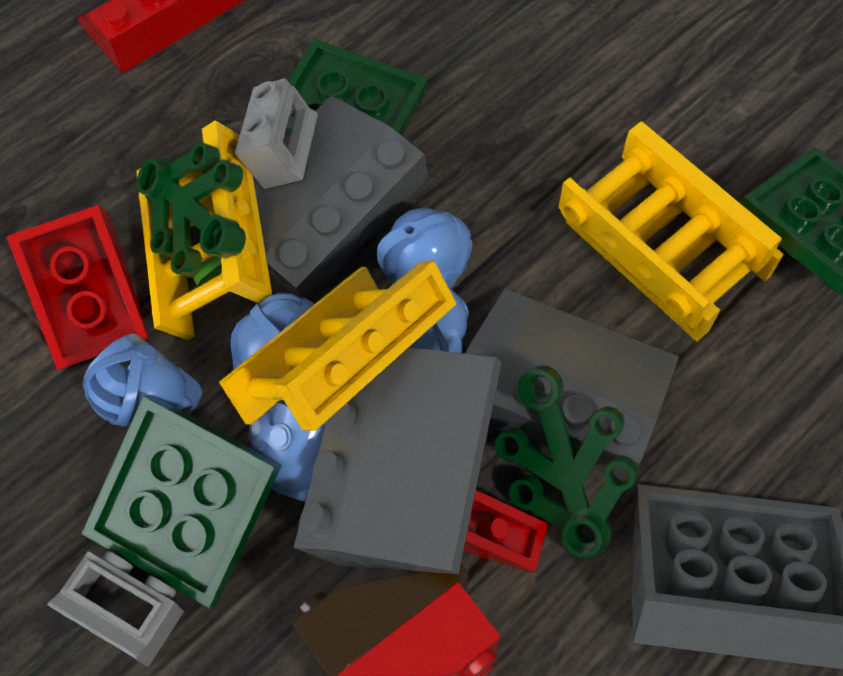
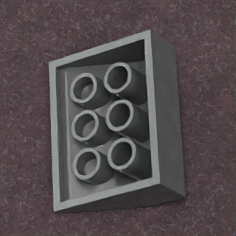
M332 95L316 110L318 117L303 180L264 189L253 176L269 274L291 293L301 298L305 297L310 301L428 178L425 154L390 126Z
M505 288L465 353L496 357L502 361L489 425L502 431L510 427L519 428L525 432L529 442L550 450L539 412L527 407L518 395L520 378L533 367L540 365L549 366L555 369L563 380L564 389L558 401L574 456H576L590 432L589 423L591 417L602 407L611 406L618 409L625 420L624 428L615 439L608 442L593 468L603 473L611 460L617 456L630 457L639 467L679 356ZM538 377L537 387L544 393H550V382L544 377ZM601 416L599 418V424L602 429L609 432L615 430V423L610 417ZM622 466L613 468V472L618 479L623 481L630 479V474L626 468Z
M408 347L326 421L317 459L313 466V475L305 506L299 520V529L294 548L339 566L459 574L502 361L491 356Z
M637 484L635 491L631 593L633 643L843 669V521L839 508Z

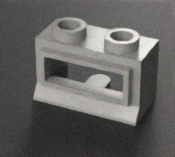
M286 78L273 82L267 81L253 87L235 155L264 189L303 180L318 113L308 107L295 87L291 86ZM293 127L291 135L284 136L286 128Z
M88 551L61 591L47 605L149 667L184 612L172 601L176 591L152 576H149L145 584L131 577L129 573L133 566L110 551H106L102 559ZM100 575L154 606L139 630L85 598Z

